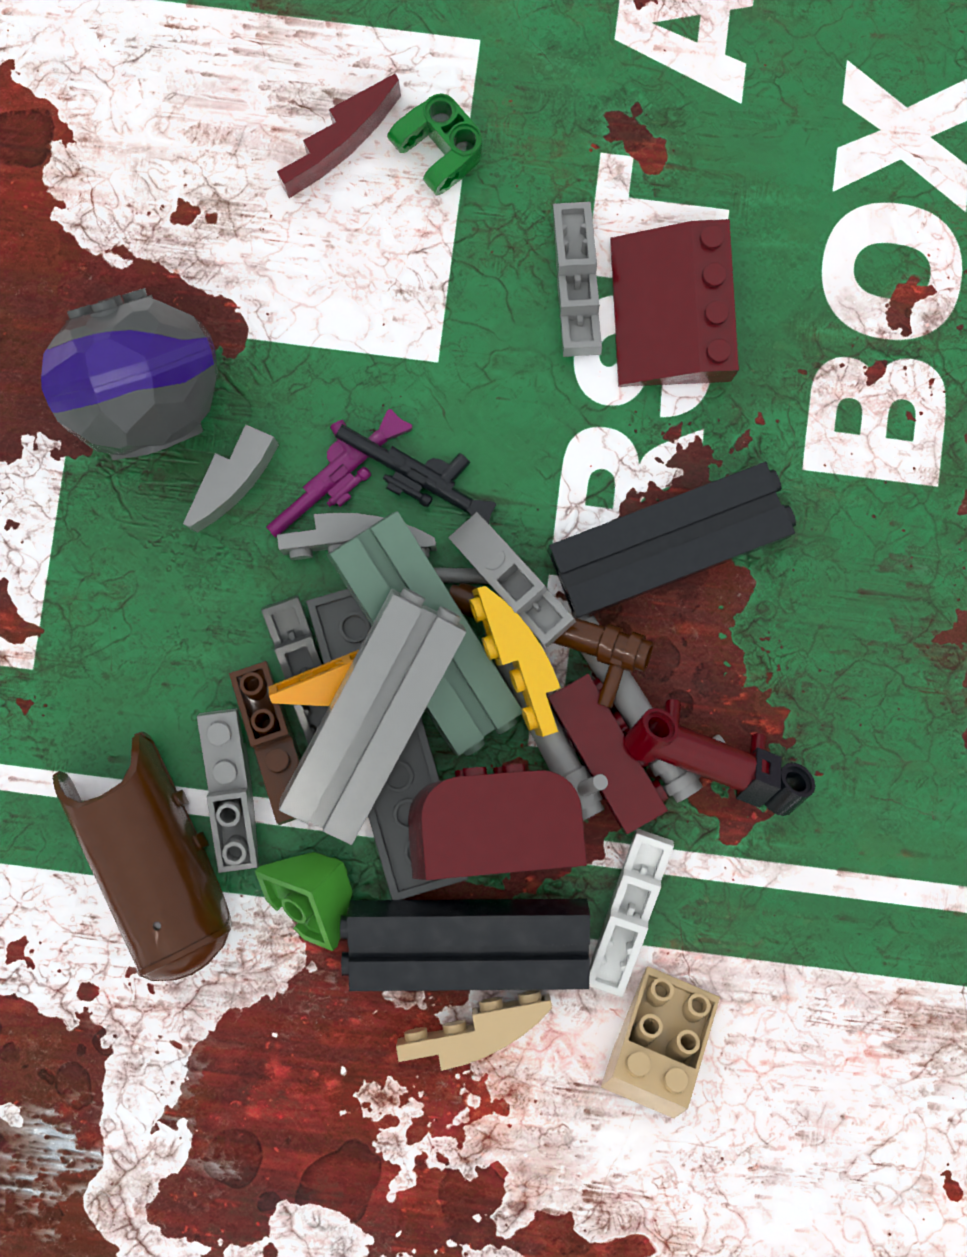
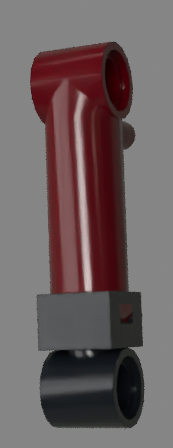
M676 699L666 701L665 711L658 708L647 710L627 732L625 737V746L635 759L645 763L654 762L658 759L735 789L736 799L759 808L765 804L770 811L777 815H790L815 791L816 785L812 774L804 766L793 762L787 763L781 768L782 757L766 751L767 738L761 733L751 736L749 753L679 725L681 703Z

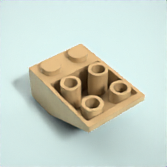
M647 966L612 1050L601 1088L671 1118H676L689 1108L720 996Z

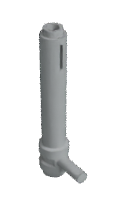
M585 615L578 618L600 625L594 615L591 617ZM582 653L596 677L603 684L609 665L598 662L595 656ZM624 670L614 705L629 729H631L641 716L653 707L632 674ZM719 734L713 737V739L725 743ZM658 759L650 762L648 765L655 777L660 776L665 783L662 787L668 797L673 796L677 803L693 795L703 787L699 780L701 776Z
M512 662L505 665H496L520 707H527L522 692L516 693L509 674V671L514 669ZM550 705L558 732L544 737L537 736L535 730L530 731L549 770L563 776L577 791L582 807V818L586 820L604 810L600 802L603 797L599 791L607 787L608 780L603 774H597L592 777L587 766L581 765Z

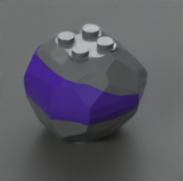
M145 288L123 294L122 297L117 295L92 305L67 311L69 319L66 320L65 325L56 334L43 353L41 388L47 404L57 421L67 431L93 450L110 454L112 460L155 453L203 432L201 421L210 412L218 377V368L211 335L199 320L190 314L153 299L152 295H147Z

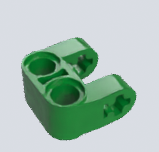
M443 93L434 94L399 119L387 134L388 140L399 153L408 152L427 136L442 151L444 156L435 162L423 176V181L436 196L443 194L459 182L480 162L482 156V136L480 130L457 102L449 95ZM437 114H446L450 117L445 122H437L432 119ZM465 141L474 145L472 149L467 151L459 150L456 146Z

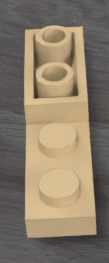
M530 990L517 994L518 1000L503 1002L502 997L487 998L479 1001V1007L472 1008L474 1024L466 1025V1020H457L443 1024V1030L427 1032L426 1027L407 1030L403 1032L404 1037L397 1040L398 1061L402 1062L438 1055L441 1071L485 1058L513 1043L537 1025L552 1009L550 995H541V990Z

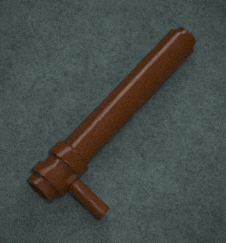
M461 583L460 585L453 584L449 590L451 597L463 615L474 618L469 600L474 598L472 590L478 587L466 583ZM573 617L576 622L553 643L595 656L598 662L609 665L597 703L612 708L623 671L626 670L634 673L636 670L645 672L651 659L654 642L646 640V635L632 632L631 635L623 633V628L611 624L604 627Z

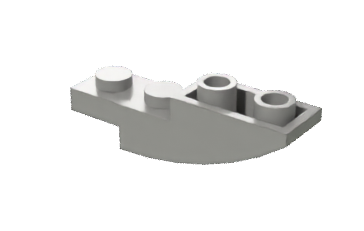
M477 512L448 537L502 599L522 618L546 648L576 622L573 616L554 597L541 580Z
M359 513L314 514L316 530L277 534L278 548L283 555H289L291 560L313 557V551L328 550L329 553L382 520L383 517ZM407 525L427 558L430 557L429 552L437 551L436 541L433 536Z
M238 708L199 713L197 715V722L209 791L206 798L218 873L258 868L252 784L246 743H243Z

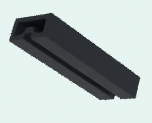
M765 461L550 544L547 551L573 617L580 618L585 615H592L791 537L795 534L793 527L796 526V519L790 506L781 505L776 492L781 491L782 487L774 469L769 470Z
M587 898L350 900L348 914L341 915L340 938L348 939L349 952H342L341 973L342 976H349V991L589 989L590 911Z

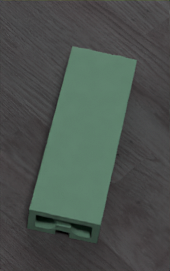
M398 511L389 514L326 554L371 626L391 589L400 593L403 588L410 589L425 598L423 605L435 611H438L439 607L442 606L461 617L459 623L464 626L466 634L425 709L451 752L458 756L462 753L465 756L471 755L485 745L484 736L493 730L497 734H502L517 724L516 717L522 714V708L492 660L488 659L482 644Z

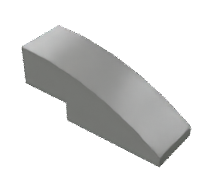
M245 424L230 459L215 453L183 524L190 530L198 533L233 508L254 486L270 463L279 446L274 436Z

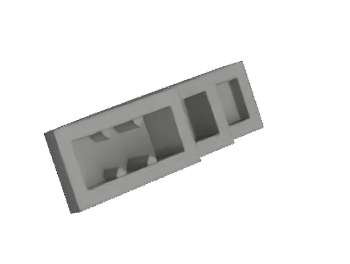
M591 202L553 204L563 357L601 355L600 304L596 276L597 258Z

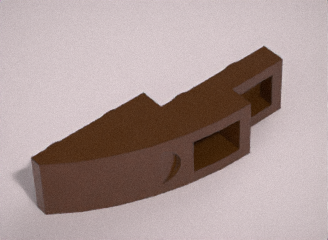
M264 661L229 673L250 746L254 749L276 824L282 825L296 820V818L279 811V803L302 757L284 705L274 704L269 698V686L276 683L268 662Z

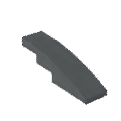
M299 595L261 608L285 680L323 664ZM293 705L308 745L329 706Z

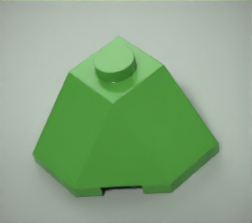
M311 852L259 866L255 873L265 900L276 911L283 907L286 914L298 923L293 929L304 940L334 951L340 940L341 915L347 914L353 893L347 876V868L343 862L334 857L330 858L316 852Z

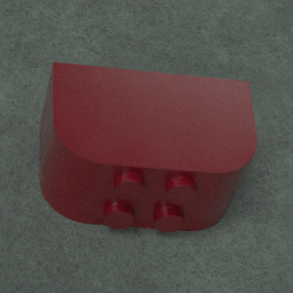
M526 764L493 768V774H487L486 767L463 768L462 770L454 771L455 777L437 781L424 787L415 796L409 809L408 827L412 879L435 880L587 866L580 798L573 785L567 779L551 771H526Z

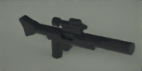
M344 424L339 428L335 436L337 439L395 471L393 476L384 475L383 479L388 483L386 489L400 496L401 492H404L418 500L422 506L429 507L433 498L426 493H420L423 487L463 510L470 517L477 512L489 524L490 516L496 503L473 500L453 488L456 483L454 481L470 464V461L461 453H458L450 464L436 458H432L423 464L393 446L390 451Z

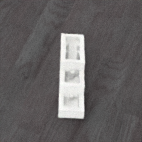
M636 829L592 958L589 976L590 987L623 998L648 931V921L659 895L661 880L674 848L673 840Z

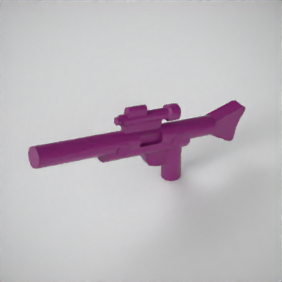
M388 409L379 429L368 439L382 446L388 440L412 431V425L400 419L393 410ZM339 420L330 426L334 436H336L342 424L346 426L343 420ZM337 439L327 451V460L330 464L305 484L302 488L306 492L269 523L266 528L276 538L277 534L285 531L327 493L331 497L328 499L327 505L331 507L337 503L341 507L351 498L349 492L361 481H366L371 476V472L366 467H362L357 471L355 477L351 474L369 456Z

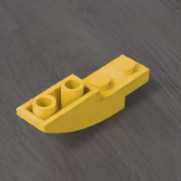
M486 586L472 590L474 598L469 600L470 608L475 621H482L487 635L482 637L485 653L489 660L495 659L496 665H505L512 662L514 669L509 671L510 679L516 693L522 692L527 707L522 708V715L528 730H535V734L542 737L558 732L546 693L561 687L542 646L522 618L501 597Z

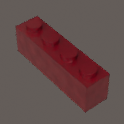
M586 674L548 696L547 699L591 776L603 774L607 778V787L599 792L623 833L629 834L667 812L668 810L663 802L669 798L657 779L652 782L644 770L649 764L635 759L628 752L625 746L624 734L629 729L619 712L616 711L612 714L608 707L597 703L603 686L600 679L597 677L592 680L590 675Z

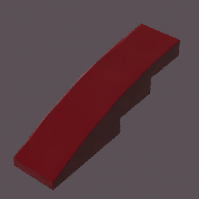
M396 73L329 109L332 125L303 140L307 155L277 171L281 185L288 198L323 178L349 157L381 124L401 97L399 79Z

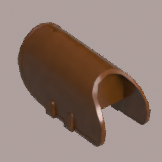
M139 732L134 734L135 736L132 738L131 765L122 782L101 796L82 802L68 774L58 771L52 775L55 793L137 967L136 972L138 976L151 981H173L195 974L212 961L224 947L231 930L232 921L224 894L205 850L209 843L203 831L197 833L185 809V806L190 804L183 789L177 791L150 735L145 732ZM156 922H159L161 924L160 929H157L155 927Z

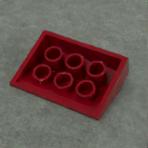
M730 219L688 221L611 237L610 249L618 387L731 382L739 371Z

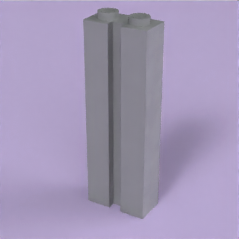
M403 588L401 593L394 589L390 590L280 798L279 811L306 824L311 822L323 828V832L350 845L353 844L466 634L464 626L459 623L461 617L458 614L442 606L439 607L438 611H435L423 605L425 598L410 589Z

